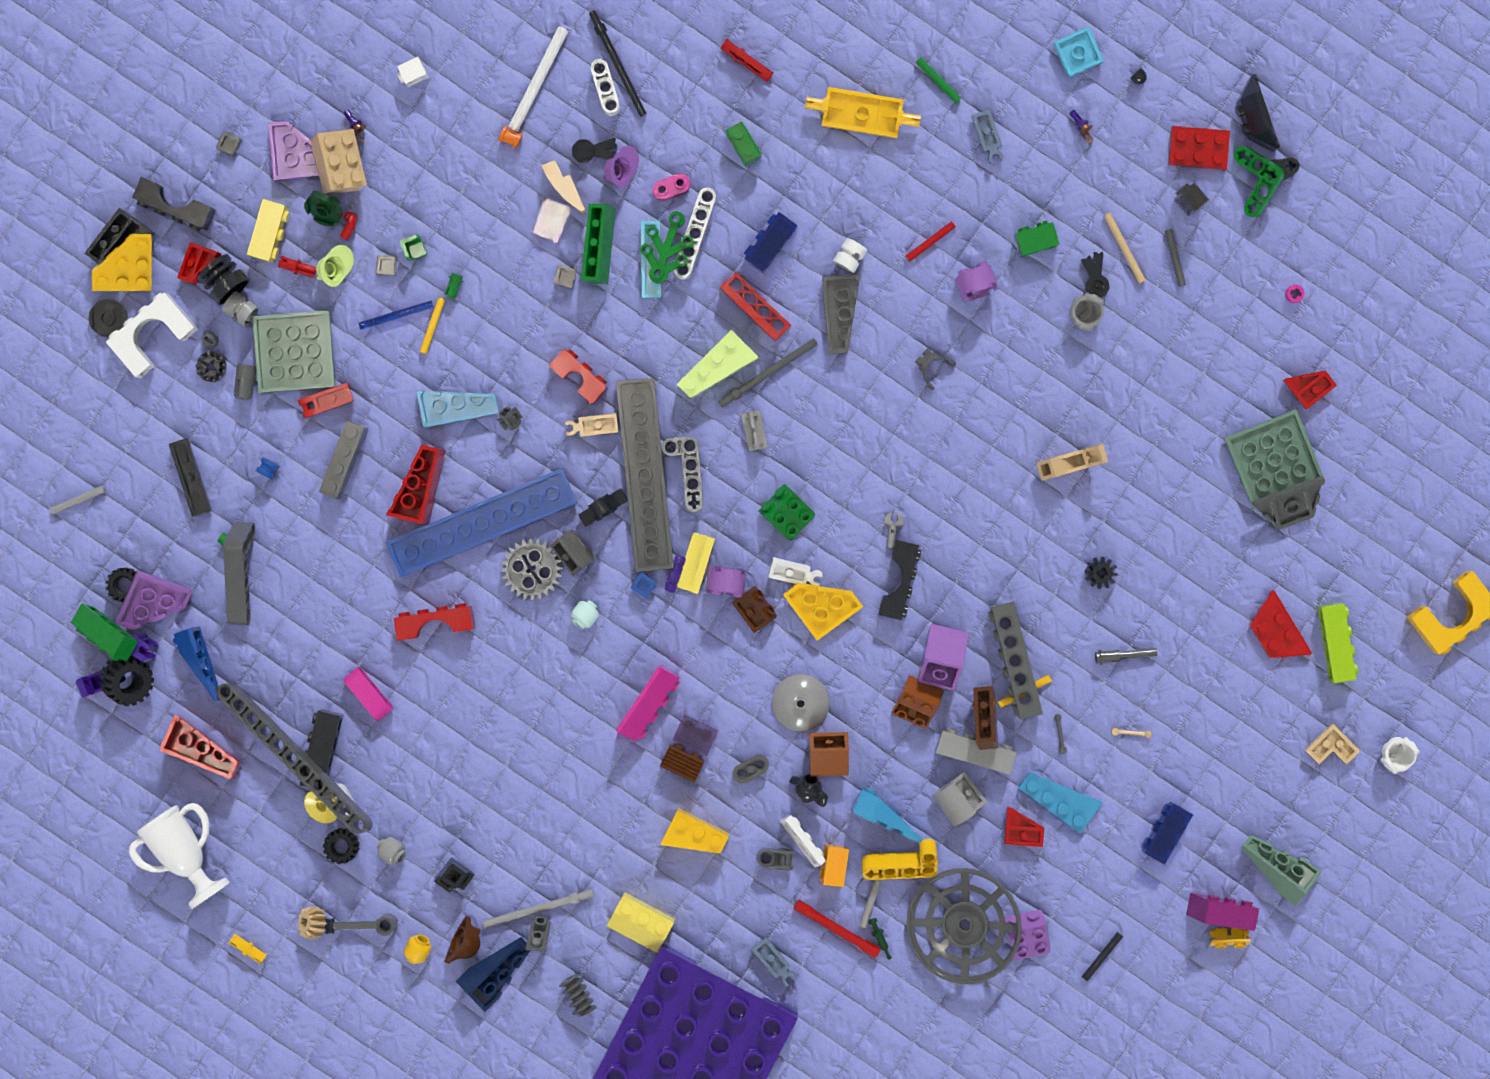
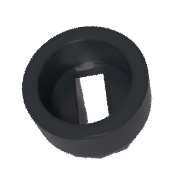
M1140 68L1130 79L1133 83L1140 85L1145 83L1147 75Z

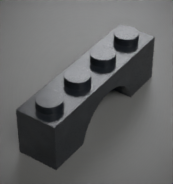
M143 177L140 178L132 196L133 199L137 200V205L146 209L148 206L155 208L154 212L165 216L166 213L172 215V220L181 224L183 221L190 223V228L199 232L201 228L207 231L216 209L196 200H193L184 207H172L165 200L164 187Z
M895 540L891 559L900 566L902 581L895 592L882 596L878 615L902 620V616L906 617L908 606L905 603L906 599L911 597L913 587L909 586L911 579L915 580L917 568H914L915 561H919L921 550L918 549L919 545Z

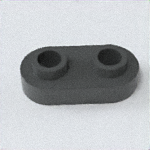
M755 755L738 764L733 770V778L738 783H747L764 774L769 768L768 759L763 755ZM762 761L763 766L760 768L757 767L756 762ZM745 770L746 775L743 777L740 776L739 771Z

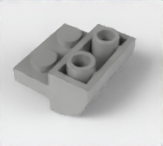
M965 771L961 772L932 795V798L953 826H958L971 818L978 809L987 803Z

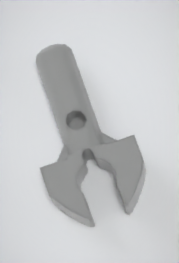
M892 511L884 517V523L889 526L888 548H894L896 530L900 525L903 526L904 519L899 512L898 520L894 525L891 521Z

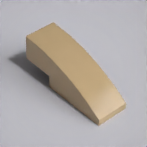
M556 160L542 165L548 180L560 196L582 214L586 213L571 175L563 177Z

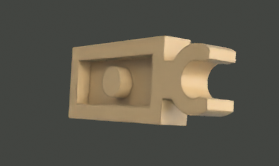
M617 413L579 417V423L573 421L565 422V425H572L574 427L572 432H566L569 436H573L577 432H580V437L619 433Z

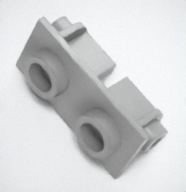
M760 410L741 414L749 451L768 448Z

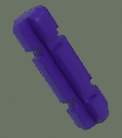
M675 556L673 561L675 563L673 565L674 568H671L668 576L669 582H666L665 585L666 591L672 593L676 591V582H679L683 570L681 567L682 565L684 566L686 561L685 557Z

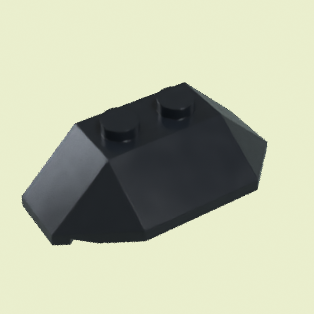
M1254 74L1247 80L1236 102L1235 110L1237 116L1242 119V132L1245 136L1247 135L1248 140L1273 152L1280 148V144L1257 76Z

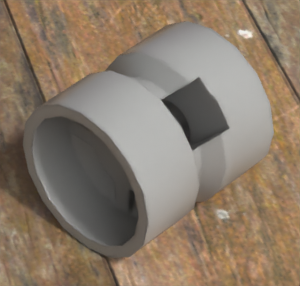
M237 291L227 299L222 308V312L231 318L236 317L235 321L243 327L251 323L253 320L252 316H256L259 310L257 305L251 301L246 302V297Z

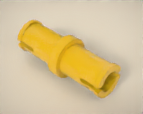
M236 933L228 943L241 951L243 956L247 955L259 964L262 963L267 955L253 946L254 943L251 941L250 943Z

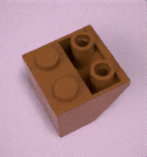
M909 675L891 714L926 729L939 707L944 690L932 685L919 683L917 678Z
M848 732L809 733L810 777L848 776Z

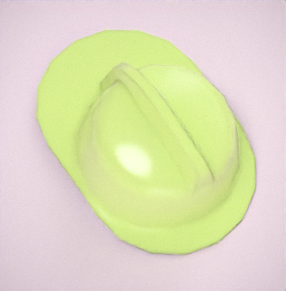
M337 245L332 248L317 263L316 278L324 281L328 286H338L353 267L354 257L352 251L344 245Z

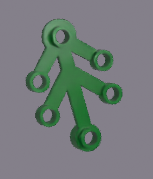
M674 211L669 215L670 227L664 245L655 226L651 225L646 229V234L652 238L660 254L658 263L652 254L653 248L649 244H643L640 247V252L646 256L651 266L649 277L657 284L665 282L668 278V273L688 264V258L684 254H679L676 257V261L666 265L668 258L686 248L694 246V239L691 236H684L682 242L672 247L677 229L685 224V217L679 211ZM674 216H679V220L674 222ZM651 229H655V233L653 235H650L649 233ZM687 239H691L689 245H685ZM649 247V252L644 253V248ZM684 257L685 262L679 263L680 258ZM660 270L661 275L656 277V272Z

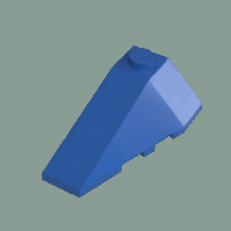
M200 626L175 633V638H173L175 648L179 650L181 656L213 700H220L216 694L219 685Z

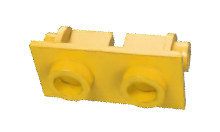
M1213 928V930H1209V937L1213 938L1209 946H1215L1218 949L1226 948L1230 945H1234V948H1245L1251 941V939H1246V937H1249V930L1231 928V935H1228L1227 928Z

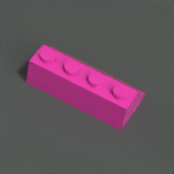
M660 664L616 731L635 742L638 738L642 740L648 732L646 729L648 723L653 724L659 714L656 713L660 706L664 708L670 699L667 697L670 690L674 692L680 684L677 681L679 676Z

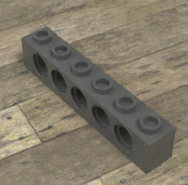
M1014 601L990 607L991 611L988 612L991 623L994 622L996 630H993L996 642L999 641L1001 647L998 649L1000 660H1004L1006 666L1003 668L1005 679L1009 678L1011 685L1007 686L1010 698L1014 697L1015 705H1012L1014 715L1019 716L1020 720L1041 715L1043 712ZM1003 618H1007L1010 621V626L1007 629H1003L1000 626V621ZM1009 636L1015 640V645L1011 648L1005 645V639ZM1013 655H1017L1020 659V663L1017 666H1012L1009 662L1010 657ZM1017 674H1022L1025 678L1024 683L1021 685H1017L1014 681ZM1022 693H1028L1030 697L1029 701L1025 704L1019 700V696Z

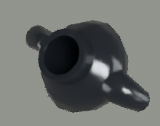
M810 774L805 775L804 778L791 777L789 782L795 785L796 795L802 802L810 803L815 801L821 807L826 806L828 796L822 791L817 777H810Z

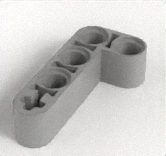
M693 437L666 439L662 444L663 452L668 456H682L686 507L692 512H697L703 507L699 444ZM687 441H693L695 443V449L693 451H687L685 449V443ZM669 442L676 444V450L673 453L666 451V445ZM695 460L697 463L696 469L688 470L686 468L687 461ZM690 479L698 481V487L694 490L688 487ZM699 491L700 495H695L696 501L700 502V505L693 509V506H689V502H692L693 499L692 495L688 496V492L696 493Z

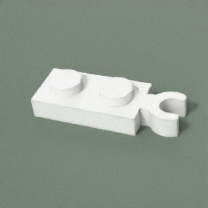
M774 557L768 573L769 578L794 584H806L808 581L816 586L820 585V581L814 580V577H822V572L819 570L810 572V566Z

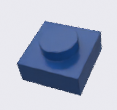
M641 572L631 586V589L647 599L657 582Z

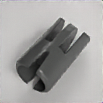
M237 365L234 396L237 399L248 400L252 398L256 374L255 366Z

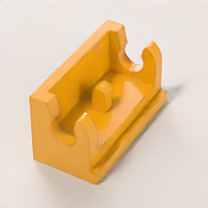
M824 844L823 854L826 862L821 865L819 882L823 885L844 887L849 849L844 848V846Z

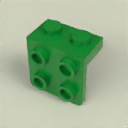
M786 484L778 488L775 494L758 511L789 541L793 540L815 517V512Z

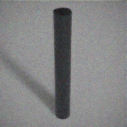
M1117 932L1082 975V978L1087 982L1123 938L1120 933Z

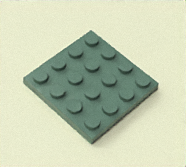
M329 310L252 316L258 393L336 387Z
M1297 409L1224 438L1252 509H1256L1252 504L1254 500L1319 476L1324 478Z

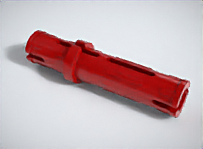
M726 39L722 44L721 50L733 57L736 63L740 62L762 78L766 83L774 74L773 71H770L748 55L745 49H740L729 39Z

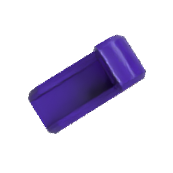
M101 670L76 680L75 683L81 697L85 698L102 691L103 688L99 683L102 680L99 677L104 671ZM125 675L121 678L120 684L125 682Z

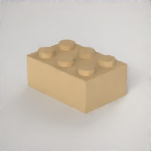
M354 129L318 133L310 139L323 194L332 195L360 191L367 185Z

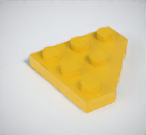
M131 234L100 265L91 270L92 291H152L151 234Z
M797 583L783 594L817 641L863 608L860 601L850 590Z

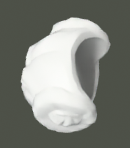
M1393 737L1382 746L1381 762L1389 771L1397 774L1407 770L1415 763L1420 750L1407 737Z

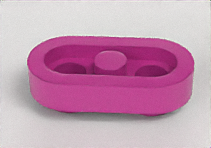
M676 174L658 181L653 186L655 198L665 201L687 192L690 187L689 178L684 174ZM682 180L684 182L683 186H677V181ZM665 187V193H660L659 188Z

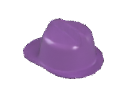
M629 145L623 146L615 157L608 159L604 166L605 175L603 179L614 183L619 188L626 187L639 165V156L636 149Z

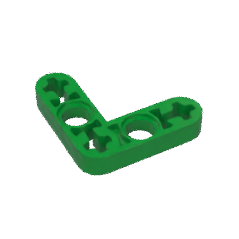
M1239 146L1234 151L1235 161L1260 177L1244 206V212L1247 216L1258 217L1264 212L1283 180L1284 172L1278 165L1252 148ZM1241 152H1245V155L1251 157V160L1242 158ZM1258 159L1263 163L1260 170L1255 169V162ZM1266 170L1275 172L1277 178H1272V174L1266 172ZM1263 186L1268 189V194L1265 197L1260 195V189ZM1251 205H1256V212H1252Z

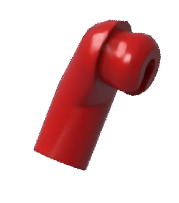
M347 211L344 215V219L348 221L340 234V237L344 240L350 238L355 230L358 219L356 213L353 214L351 211Z

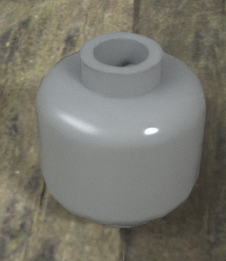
M393 837L381 839L377 845V856L389 865L399 864L406 855L405 845Z

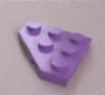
M288 121L268 123L274 181L319 177L310 139Z
M137 570L115 620V624L136 630L151 621L155 622L167 617L170 613L185 609L193 591L190 588Z

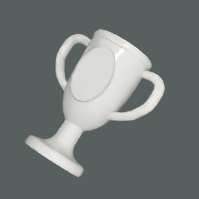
M187 804L181 811L177 805L168 809L139 829L137 834L141 838L132 842L129 847L130 857L141 869L149 872L171 871L178 876L188 877L196 890L195 896L188 903L191 909L230 883L227 878L217 881L210 880L201 868L203 863L202 847L209 835V818L204 809L198 804ZM190 810L195 811L202 821V835L199 841L184 817ZM145 843L163 866H153L144 862L136 851L137 847Z

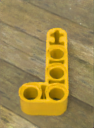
M932 839L922 840L919 843V852L866 854L861 859L862 875L867 880L933 877L937 874L938 870L936 842Z

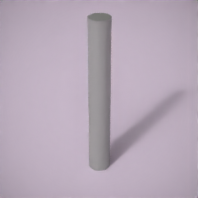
M102 485L51 507L50 511L54 515L105 493V487Z
M882 880L873 881L859 925L860 927L867 928Z

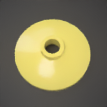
M312 791L305 796V809L314 820L320 823H331L337 819ZM332 796L333 802H336V799Z

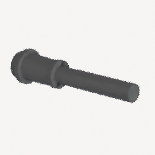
M1157 649L1119 652V650L1102 652V650L1095 652L1096 664L1103 665V663L1120 662V659L1157 656Z

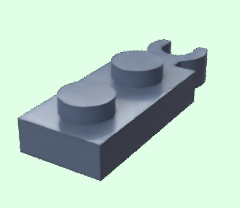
M991 110L972 115L971 118L983 153L989 151V163H994L992 159L994 155H997L999 160L1003 161V154L997 149L1002 147V143Z
M767 936L751 948L776 979L779 976L782 977V983L786 987L789 986V983L786 981L787 977L790 976L794 980L797 979L793 972L787 970L791 965Z

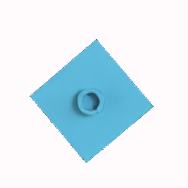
M1089 26L1053 42L1068 78L1104 63V59Z

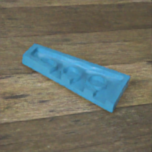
M416 390L424 428L499 414L496 394Z
M1031 772L1026 775L1018 786L1019 789L1079 833L1083 831L1103 804V802Z

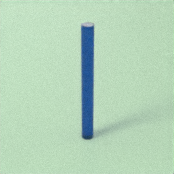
M432 300L368 319L358 324L360 330L434 308Z

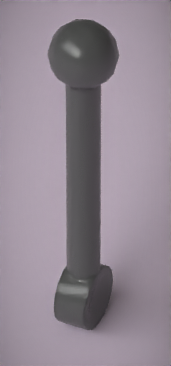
M1056 714L1054 720L1057 722L1060 740L1059 752L1065 754L1067 748L1064 746L1060 720L1062 717L1060 714Z

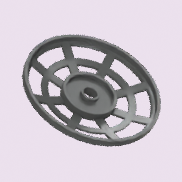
M954 868L940 872L919 888L910 903L907 915V933L910 945L916 957L931 973L949 982L975 984L995 977L1012 961L1021 940V916L1013 896L997 879L979 870ZM961 874L960 885L951 886L942 892H939L932 885L945 876ZM969 874L983 877L994 883L998 888L990 894L980 887L969 885ZM927 890L934 899L928 908L926 919H914L917 904L922 894ZM962 890V901L952 904L945 897L952 892ZM970 891L979 893L987 899L980 906L970 902ZM1003 894L1006 895L1013 907L1016 924L1005 923L1003 911L996 901ZM940 902L947 911L943 919H932L934 909ZM991 905L994 906L998 914L999 922L988 921L985 911ZM961 920H968L970 922V929H963L960 924ZM914 927H926L928 938L935 948L927 956L922 952L917 942ZM932 927L943 928L946 938L940 944L934 936ZM988 929L999 930L998 938L993 947L985 939ZM1005 931L1016 932L1013 947L1003 961L996 951L1003 942ZM951 943L962 948V958L951 955L945 949ZM980 944L986 951L985 954L979 957L970 958L971 947ZM941 955L951 962L961 964V976L941 970L932 961ZM990 957L998 966L988 973L969 977V965L981 963Z

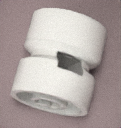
M846 238L841 246L842 251L836 254L833 262L854 274L859 266L858 260H862L868 250L856 241Z

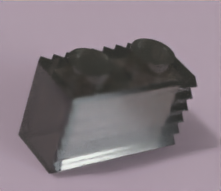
M1195 182L1191 185L1186 183L1175 193L1177 197L1174 199L1179 204V207H1182L1184 213H1187V216L1196 212L1209 201Z

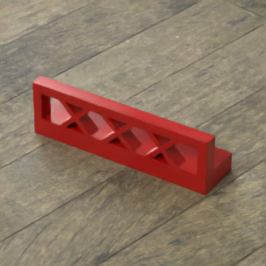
M737 272L720 286V289L775 342L791 326ZM736 278L742 283V291H735L730 286ZM753 293L756 296V304H748L744 300V294ZM758 307H767L770 310V318H763L759 315ZM772 320H780L785 324L779 333L772 327Z

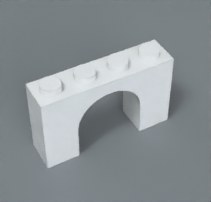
M165 292L157 294L149 306H143L135 318H129L125 321L124 327L119 331L112 332L109 335L110 339L106 341L109 347L137 378H142L155 367L139 346V333L145 324L150 321L161 320L181 341H185L198 330L174 299Z

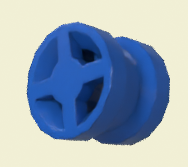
M263 457L260 467H257L255 471L273 480L274 472L280 466Z

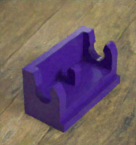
M146 633L134 635L138 643L131 653L133 657L142 662L152 661L156 657L153 652L149 651L150 644L154 645V647H159V644L147 637Z

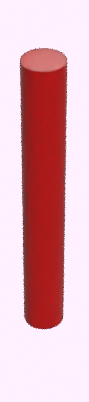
M951 221L905 257L909 262L956 228V226Z

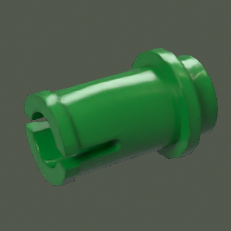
M452 273L449 276L450 280L444 294L456 298L461 282L463 283V276Z

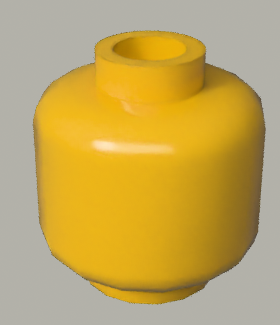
M419 934L409 938L403 953L409 963L419 964L426 961L432 946L426 936Z

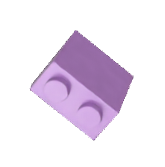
M931 624L925 642L917 682L955 691L963 669L968 632Z

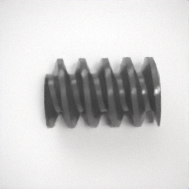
M577 973L565 979L559 987H566L562 993H569L566 1001H573L569 1008L576 1007L572 1014H579V1017L595 1010L596 1005H591L593 999L587 998L590 993L589 991H584L587 986L581 984L583 978H577L580 974Z

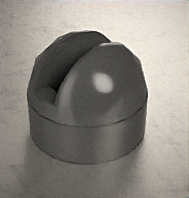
M211 332L205 333L202 337V343L205 347L214 348L218 344V337ZM208 337L214 342L211 344L205 338Z

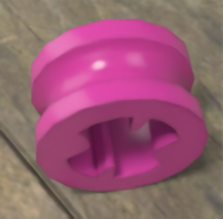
M1299 285L1290 286L1285 292L1286 299L1291 303L1301 301L1305 294L1304 289ZM1295 289H1297L1299 297H1295L1293 299L1291 297L1293 295H1290V291H1294Z

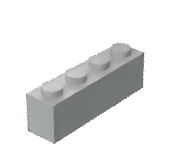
M946 728L945 731L941 729L935 749L937 754L1011 774L1017 753L1012 750V746L1002 744L1001 747L998 746V749L979 750L975 735L965 733L962 736L957 734V730Z

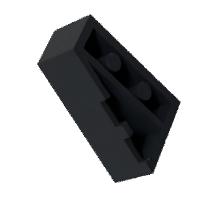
M118 208L84 254L100 265L131 234H151L153 236L155 233L127 211Z

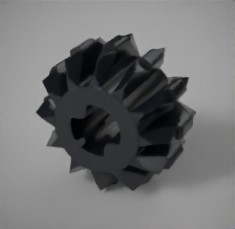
M1101 557L1099 563L1097 558H1093L1095 565L1090 562L1087 563L1091 570H1084L1085 573H1090V576H1087L1085 579L1087 581L1093 579L1090 586L1093 587L1097 583V589L1102 588V583L1105 588H1109L1107 581L1114 584L1115 580L1111 576H1118V573L1112 572L1117 566H1110L1112 563L1111 559H1108L1105 563V557ZM1102 567L1104 568L1102 571H1105V575L1099 578L1100 575H1097V571H1100Z

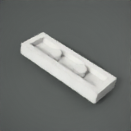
M790 815L780 821L814 867L821 866L826 862L823 852L818 847H815L811 836L802 830L797 818Z

